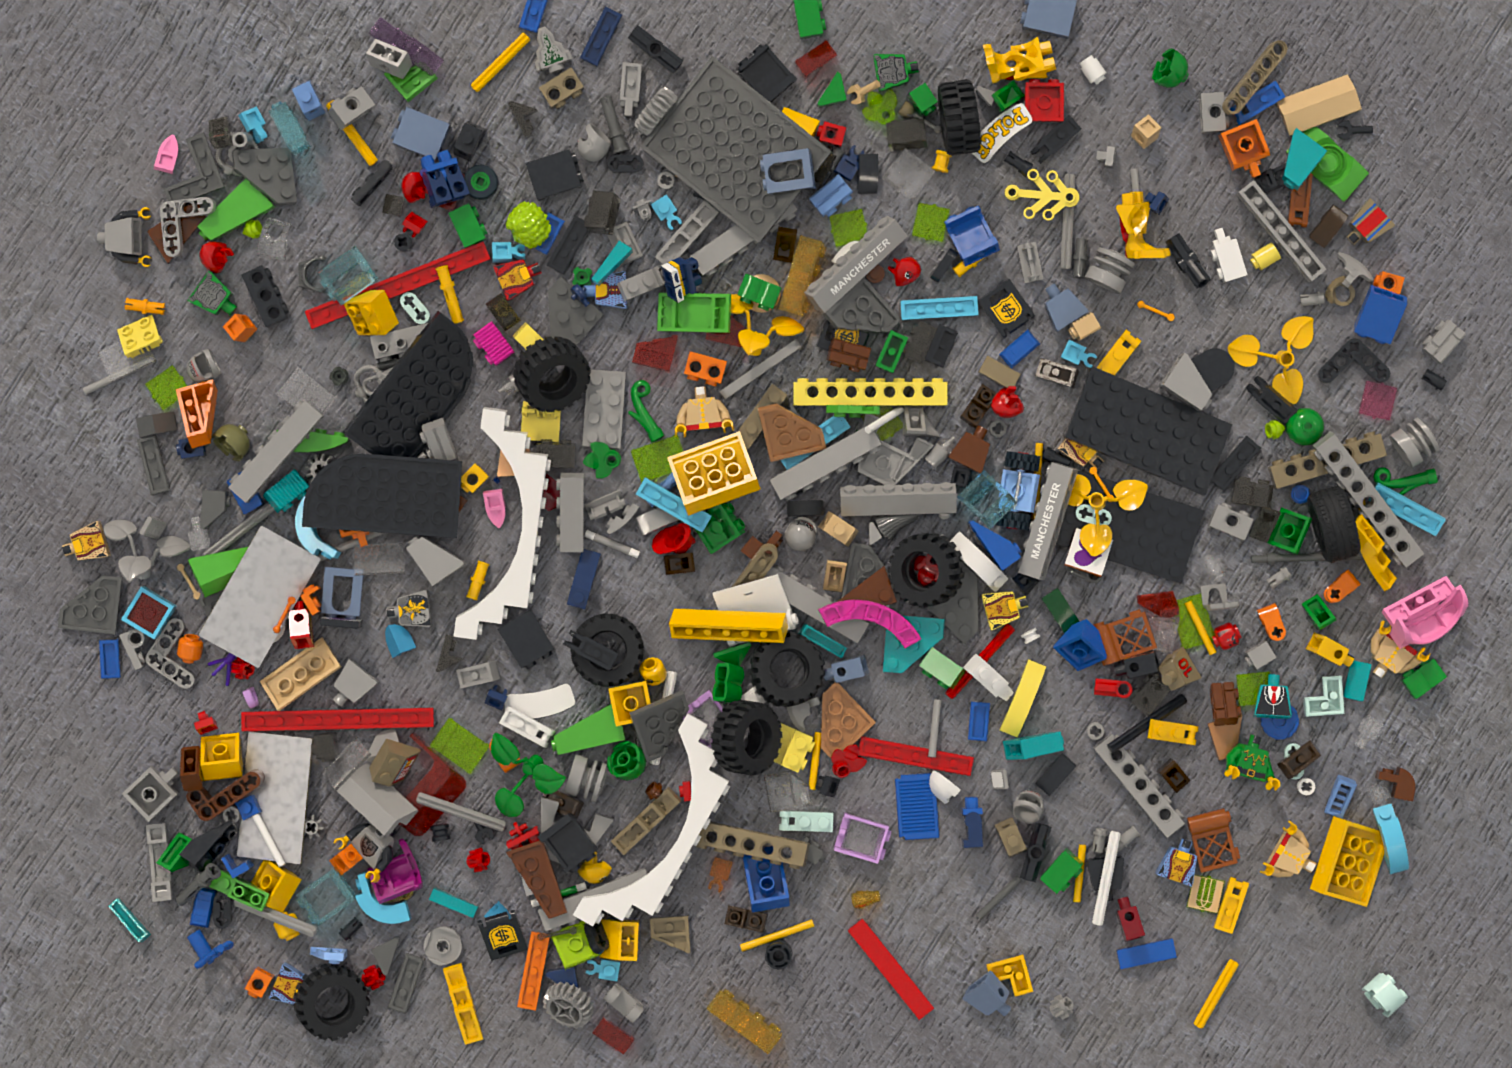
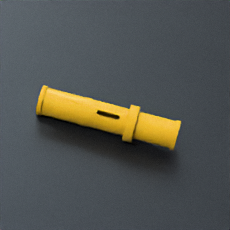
M448 265L436 268L441 283L439 285L440 290H443L452 322L456 324L464 321L453 287L455 283L451 280Z

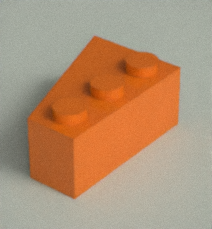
M214 380L176 389L187 439L191 448L211 444L218 393Z

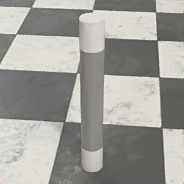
M589 530L584 535L588 539L632 557L638 558L640 551Z

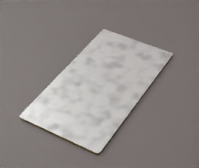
M260 526L200 630L199 636L259 668L278 633H274L273 628L277 626L288 604V598L292 596L297 602L321 559L264 526ZM296 602L291 605L289 611H292V609H293V607L295 606ZM288 611V613H287V615H286V617H285V619H284V621H283V623H282L280 629L282 628V626L284 625L286 619L288 618V616H289V611Z
M249 732L244 775L251 770L259 769L264 773L265 780L259 787L242 799L255 795L262 811L259 815L284 862L301 864L313 739ZM254 776L252 779L247 781L248 785L256 781L257 777ZM240 816L237 856L275 861L253 818L243 820Z

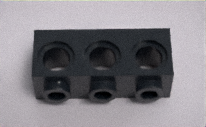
M260 265L241 274L265 327L269 328L288 319L287 313H290L285 302L281 303L279 296L281 292L277 285L273 286L271 282L273 276L269 268ZM257 273H261L263 281L257 284L254 282V276ZM266 290L271 292V298L268 301L262 299V293ZM273 308H278L280 311L277 318L270 316V311Z

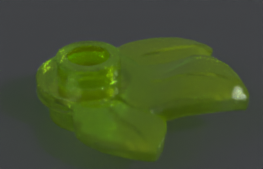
M889 89L884 96L874 91L869 92L867 96L869 106L862 109L864 117L870 121H878L883 125L891 124L895 119L894 109L898 103L894 91ZM888 112L889 118L884 119L882 113Z

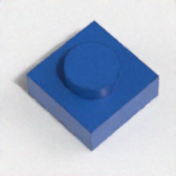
M250 795L236 802L243 820H247L262 812L255 795Z

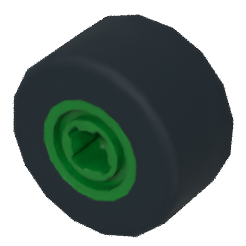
M482 164L474 165L468 169L464 176L470 192L469 195L474 199H488L498 189V177L489 166Z

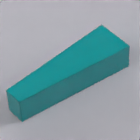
M619 240L592 277V282L599 286L633 253L632 248Z
M806 623L803 624L799 631L800 635L805 636L810 641L840 658L843 657L847 650V647Z
M435 887L429 898L430 901L472 918L478 906Z
M119 898L115 899L108 906L138 942L145 941L151 935Z

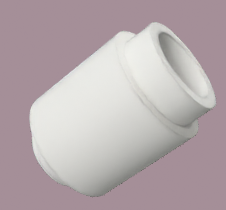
M1091 55L1080 63L1082 72L1091 84L1095 82L1097 85L1105 79L1104 75L1107 72L1097 58L1094 59Z

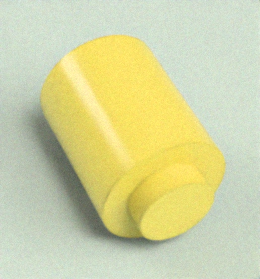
M1269 243L1251 254L1252 259H1250V262L1255 269L1259 268L1262 271L1280 260L1281 256L1273 243Z

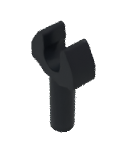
M1344 120L1337 124V127H1345L1347 129L1345 134L1337 135L1342 140H1349L1352 134L1373 133V126H1352L1349 120Z
M474 823L478 829L475 835L478 842L485 844L482 837L483 832H487L491 839L494 838V830L492 828Z

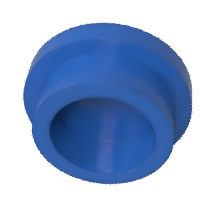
M1305 485L1293 487L1291 490L1292 500L1298 504L1307 502V498L1310 495L1308 487Z

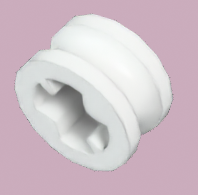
M1036 628L1021 635L1025 639V644L1040 637L1039 634H1036Z
M1302 778L1297 783V789L1303 795H1310L1315 791V783L1309 778ZM1303 782H1310L1311 786L1309 787L1311 789L1309 791H1302L1301 787H1303Z

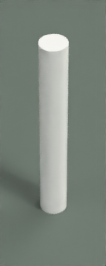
M902 406L896 407L866 426L865 432L870 434L903 413L904 408Z
M259 813L252 816L278 867L284 866L286 863Z

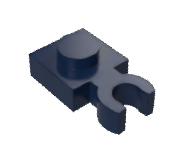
M855 145L850 148L849 156L843 155L834 170L835 173L848 181L852 180L858 170V155L854 153Z

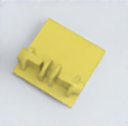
M149 315L117 330L124 355L127 358H134L140 355L141 352L145 353L144 347H146L147 351H150L149 346L153 349L161 346L160 344L163 343L161 336L158 334L153 315Z
M523 401L521 431L528 432L527 437H530L533 441L559 442L561 411L547 412L545 410V412H541L536 408H532L528 402Z

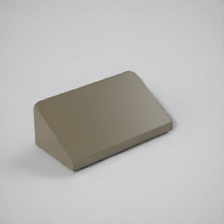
M989 356L985 358L978 373L1005 388L1015 386L1021 375Z

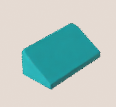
M1353 661L1351 666H1349L1343 697L1364 701L1371 664Z

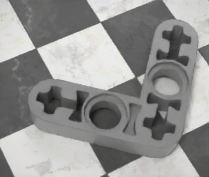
M199 197L164 202L161 205L160 217L163 246L166 255L179 257L183 252L180 218L212 214L216 210V202L212 198ZM206 201L211 204V207H208L207 210L197 206L206 204ZM189 202L192 204L193 210L187 214L184 211V205ZM169 205L171 208H174V211L170 214L171 218H175V221H166V219H170V214L166 213ZM170 224L176 226V232L173 235L167 232V227ZM176 237H177V240H173V241L169 240V241H168V238H176ZM173 243L174 246L178 247V250H175V252L170 251V247H173Z
M173 618L167 623L148 651L145 661L151 668L181 688L188 689L195 684V675L168 657V654L185 630L184 621L179 618ZM179 622V627L181 629L180 631L176 630L173 633V635L176 636L175 639L171 635L165 633L166 631H168L169 633L172 631V623L175 624ZM163 637H167L171 641L168 648H163L160 645ZM158 654V660L163 662L165 658L167 661L162 665V668L160 669L158 667L161 664L158 662L152 663V658L150 657V655ZM168 664H173L176 667L173 675H169L165 671ZM180 669L183 671L181 673L182 676H190L191 684L187 683L184 685V680L180 677L177 680L174 679L179 674Z

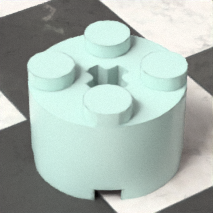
M1379 973L1362 990L1366 991L1364 995L1377 1010L1382 1008L1384 1010L1382 1014L1389 1017L1406 1002L1405 1000L1408 996L1402 989H1397L1394 985L1396 983L1389 974Z

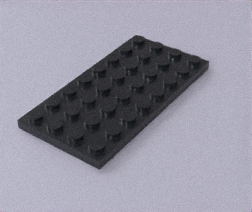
M1092 366L1064 438L1205 496L1233 424L1197 411L1192 407Z
M1078 470L1077 474L1085 476L1090 482L1091 491L1088 495L1098 492L1103 497L1107 496L1094 475ZM1100 477L1110 495L1117 498L1114 495L1113 489L1118 483ZM1146 492L1142 505L1133 511L1122 509L1119 501H1105L1103 509L1107 510L1112 517L1108 526L1112 531L1113 540L1107 560L1181 583L1204 510ZM1083 500L1082 504L1090 505L1089 500ZM1067 506L1056 544L1070 548L1076 528L1082 529L1085 525L1089 524L1076 518L1075 510L1078 506ZM1084 507L1083 510H1079V513L1082 515L1081 518L1084 519L1085 516L1092 517V513L1087 512V508ZM1105 513L1099 515L1101 524H1103V521L1108 520V518L1105 517Z

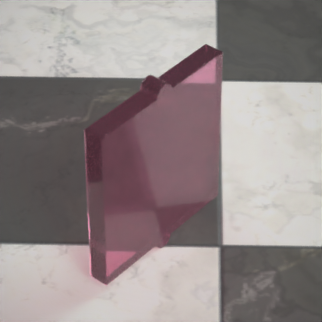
M1366 381L1358 413L1372 416L1373 419L1390 420L1397 388L1384 385V383L1379 384Z

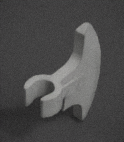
M1338 253V258L1345 265L1342 270L1347 275L1342 282L1345 287L1348 288L1357 277H1362L1368 282L1374 280L1361 262L1345 253Z
M819 696L811 698L802 704L787 707L790 719L799 731L804 732L806 730L804 720L807 716L811 715L810 707L821 704Z

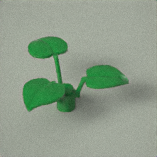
M496 732L493 734L491 753L494 759L502 765H509L511 762L513 764L523 763L522 770L525 773L511 792L506 788H501L497 791L495 803L503 815L517 817L523 812V801L514 793L529 775H533L532 779L535 780L536 788L544 794H552L563 785L566 777L545 765L539 755H532L529 759L525 757L517 760L520 757L517 747L501 734Z

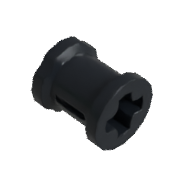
M398 234L394 239L395 247L401 252L411 249L413 242L408 235ZM407 238V246L399 247L401 244L399 240Z

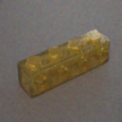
M800 235L778 308L780 311L803 317L804 313L807 314L810 303L804 292L814 282L815 276L818 277L821 269L819 261L820 258H824L826 252L825 244L822 241Z
M726 988L724 991L719 989L706 1006V1009L769 1054L782 1037V1033L779 1032L781 1028L774 1023L768 1024L764 1021L765 1017L758 1011L753 1013L749 1010L750 1006L743 1000L738 1002L733 998L734 994Z

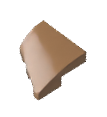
M1242 712L1236 725L1215 726L1214 721L1207 723L1218 760L1225 759L1226 755L1238 744Z

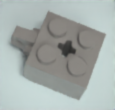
M151 766L122 795L149 822L179 794L172 786L174 784L172 779L179 772L172 767L165 774L163 771L159 772L154 766ZM150 790L154 791V797H148Z

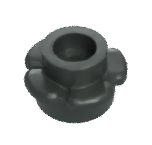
M335 367L330 373V380L333 381L334 385H344L348 381V371L341 367Z

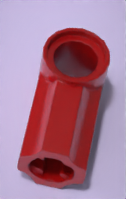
M1095 678L1094 695L1127 698L1132 694V686L1125 680ZM1121 684H1126L1129 687V691L1125 695L1118 692V687Z

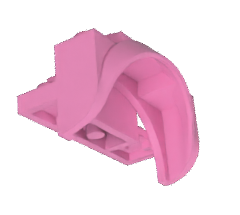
M1445 576L1384 608L1382 613L1392 626L1389 633L1399 649L1409 644H1428L1443 637L1454 627L1459 618L1464 615L1468 607V599L1462 586L1454 587L1448 577Z

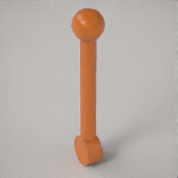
M294 597L288 598V604L277 626L273 628L274 633L280 632V627L291 605L296 602Z

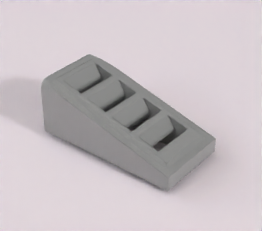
M149 516L142 526L140 534L153 539H159L167 524L155 516Z

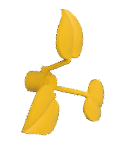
M731 294V313L742 314L745 312L747 317V329L741 330L738 333V339L748 356H759L762 349L769 346V336L773 331H776L781 336H793L805 331L804 327L796 320L780 316L772 320L773 326L766 335L757 331L753 332L751 330L749 312L750 309H753V302L751 304L740 301L741 297L737 294Z
M1300 316L1290 319L1284 324L1281 335L1288 341L1287 351L1281 350L1276 355L1258 352L1260 349L1258 339L1252 335H1242L1228 345V353L1237 364L1245 367L1255 365L1258 360L1257 355L1276 359V362L1284 366L1283 373H1279L1274 377L1272 387L1287 401L1296 404L1302 393L1303 378L1297 369L1286 371L1294 363L1295 359L1291 353L1290 345L1294 348L1302 349L1311 343L1314 319L1312 317Z
M1077 474L1068 505L1080 506L1083 500L1086 499L1089 500L1091 508L1095 510L1096 525L1087 524L1080 532L1081 544L1091 556L1095 557L1102 554L1112 541L1110 527L1108 525H1100L1099 511L1105 507V501H1119L1122 509L1128 511L1136 510L1144 501L1148 490L1146 483L1138 480L1121 481L1113 489L1114 495L1117 498H1109L1107 496L1103 497L1098 492L1088 495L1091 491L1089 480L1085 476Z

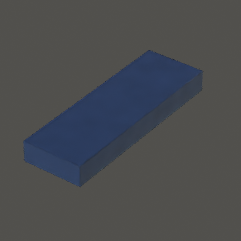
M605 6L582 52L581 60L598 67L623 16L622 14Z

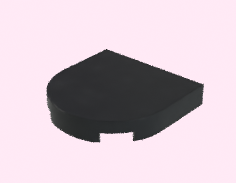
M1212 348L1191 359L1211 392L1226 384L1233 376L1234 361L1222 349Z

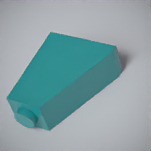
M1297 128L1294 130L1282 180L1285 181L1284 184L1288 188L1298 191L1324 158L1327 150Z
M1061 731L1003 741L1006 760L1028 759L1064 750V739Z

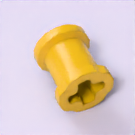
M936 150L935 164L931 169L948 173L947 167L952 156L948 155L945 151Z

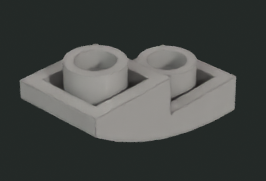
M634 503L631 506L627 505L622 513L625 516L624 519L618 516L615 519L611 517L606 525V528H608L607 533L611 534L623 527L635 515L639 506Z
M660 508L635 518L642 536L679 521V519Z

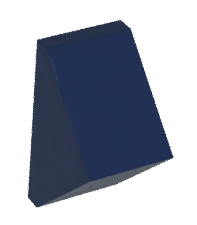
M575 966L566 970L564 967L550 969L546 973V976L557 984L559 982L564 984L568 982L570 985L575 984V987L579 988Z

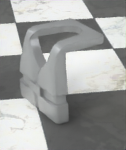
M1226 584L1201 586L1202 604L1207 611L1225 610L1239 606V601L1228 602ZM1212 588L1218 590L1222 603L1208 604L1209 591Z

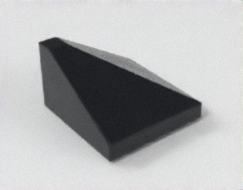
M954 466L950 483H956L957 487L972 490V470Z
M1021 573L1012 578L1025 596L1039 582L1038 579Z

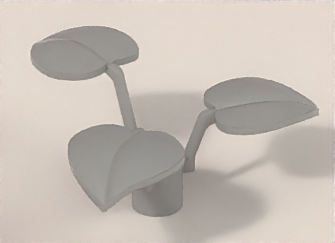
M114 520L104 525V535L107 538L120 541L127 537L130 541L134 556H124L118 562L121 574L129 583L135 578L147 579L151 576V566H154L155 558L159 552L163 557H172L191 549V545L183 539L175 536H166L157 541L156 545L158 548L155 549L151 560H149L146 556H137L131 536L136 533L137 528L132 522Z

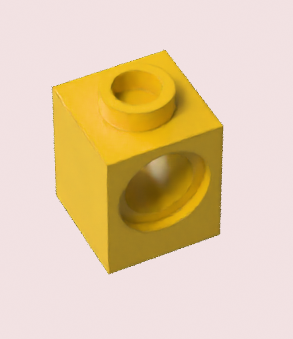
M474 463L461 477V488L467 493L469 491L474 493L490 476ZM471 474H475L478 477V482L475 485L468 483V477Z

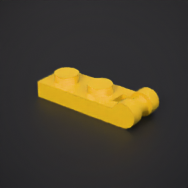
M1126 329L1096 368L1115 375L1140 344L1141 340L1139 338L1135 339L1130 335L1131 332ZM1125 340L1131 344L1128 349L1122 345Z
M1151 719L1147 738L1196 745L1195 735L1198 732L1199 726ZM1185 730L1188 731L1187 738H1184Z
M1229 878L1213 926L1215 929L1233 934L1249 886L1248 882L1236 881V878ZM1234 888L1240 890L1238 895L1232 893Z

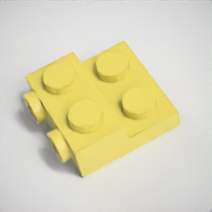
M781 723L780 731L783 738H781L780 743L782 745L778 750V757L773 761L798 773L800 769L804 770L808 760L804 758L807 751L811 753L815 742L812 741L813 736Z

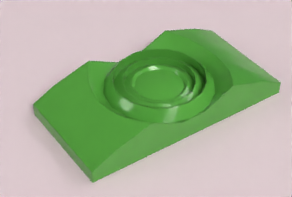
M1318 127L1304 131V134L1327 150L1326 155L1311 174L1337 198L1345 202L1369 173Z
M659 293L657 331L730 333L731 294L688 293L684 296L683 301L677 303L669 298L667 293Z

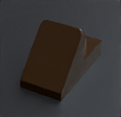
M778 226L773 260L792 263L797 229Z

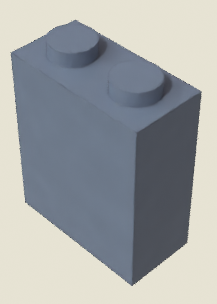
M1025 0L1024 4L1027 5L1026 12H1022L1020 23L1023 24L1022 29L1067 39L1077 0Z
M406 107V110H402L399 115L398 121H400V125L392 133V143L422 156L432 155L433 160L437 161V154L442 150L451 125Z

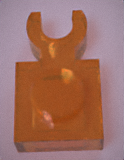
M714 857L709 874L714 879L709 882L708 889L711 890L712 885L716 883L719 885L718 892L722 891L723 884L721 881L722 879L728 881L733 864L732 861Z

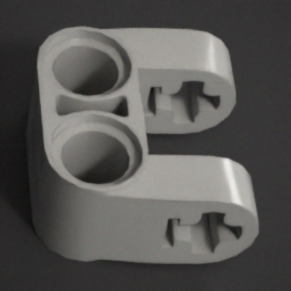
M615 983L603 997L605 1001L624 1015L631 1023L644 1010V1005L618 983Z

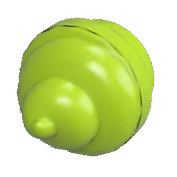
M252 219L246 222L242 233L256 239L263 234V227L260 221Z
M1277 420L1269 421L1265 425V434L1268 438L1278 439L1285 431L1283 424Z

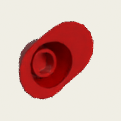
M682 522L661 530L652 541V549L660 555L670 552L682 554L688 551L691 545L696 543V540L690 533V526Z

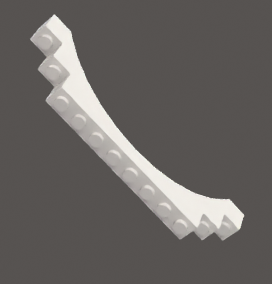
M484 407L481 429L499 446L512 467L519 486L522 503V532L516 555L509 570L497 587L483 600L457 615L454 637L477 640L478 635H482L483 624L480 621L502 624L503 619H507L508 608H505V605L528 608L529 603L532 604L534 592H530L531 584L535 585L536 573H533V567L538 564L539 555L535 554L536 547H540L541 542L538 529L543 526L544 517L540 516L541 509H545L546 498L543 497V491L548 488L549 479H546L545 476L546 471H550L551 460L548 459V454L526 451L530 447L531 440L530 437H527L528 432L505 429V426L509 427L510 415H507V410Z
M687 713L678 729L688 754L692 783L691 802L687 819L676 843L657 866L632 884L609 893L583 896L573 914L575 917L593 926L595 922L599 924L604 916L601 912L602 910L621 921L625 917H630L634 910L631 907L632 905L652 916L654 912L659 913L664 904L661 902L663 896L668 897L673 888L670 885L672 880L679 878L682 872L680 866L683 862H688L692 855L689 852L692 845L697 846L702 837L699 835L702 828L706 830L711 821L708 818L711 812L715 813L721 804L718 802L721 794L725 796L730 788L727 785L728 779L710 770V767L714 768L718 761L713 755L714 750L699 741L700 738L704 740L709 731L706 728L707 723Z

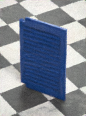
M931 773L900 775L901 779H895L900 838L904 836L905 840L939 838L937 797L933 794L929 785Z

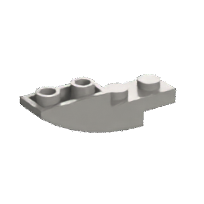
M687 254L681 256V258L686 260L688 259ZM661 265L617 283L624 301L664 286L665 281Z

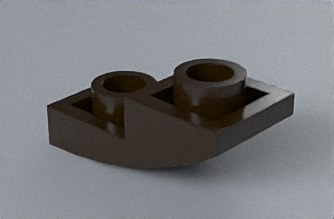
M1333 204L1322 216L1320 223L1309 234V237L1325 248L1348 218V214Z
M982 384L960 416V419L976 428L990 408L992 400L997 393Z
M728 905L724 924L764 933L768 914L759 911L752 912L750 909Z

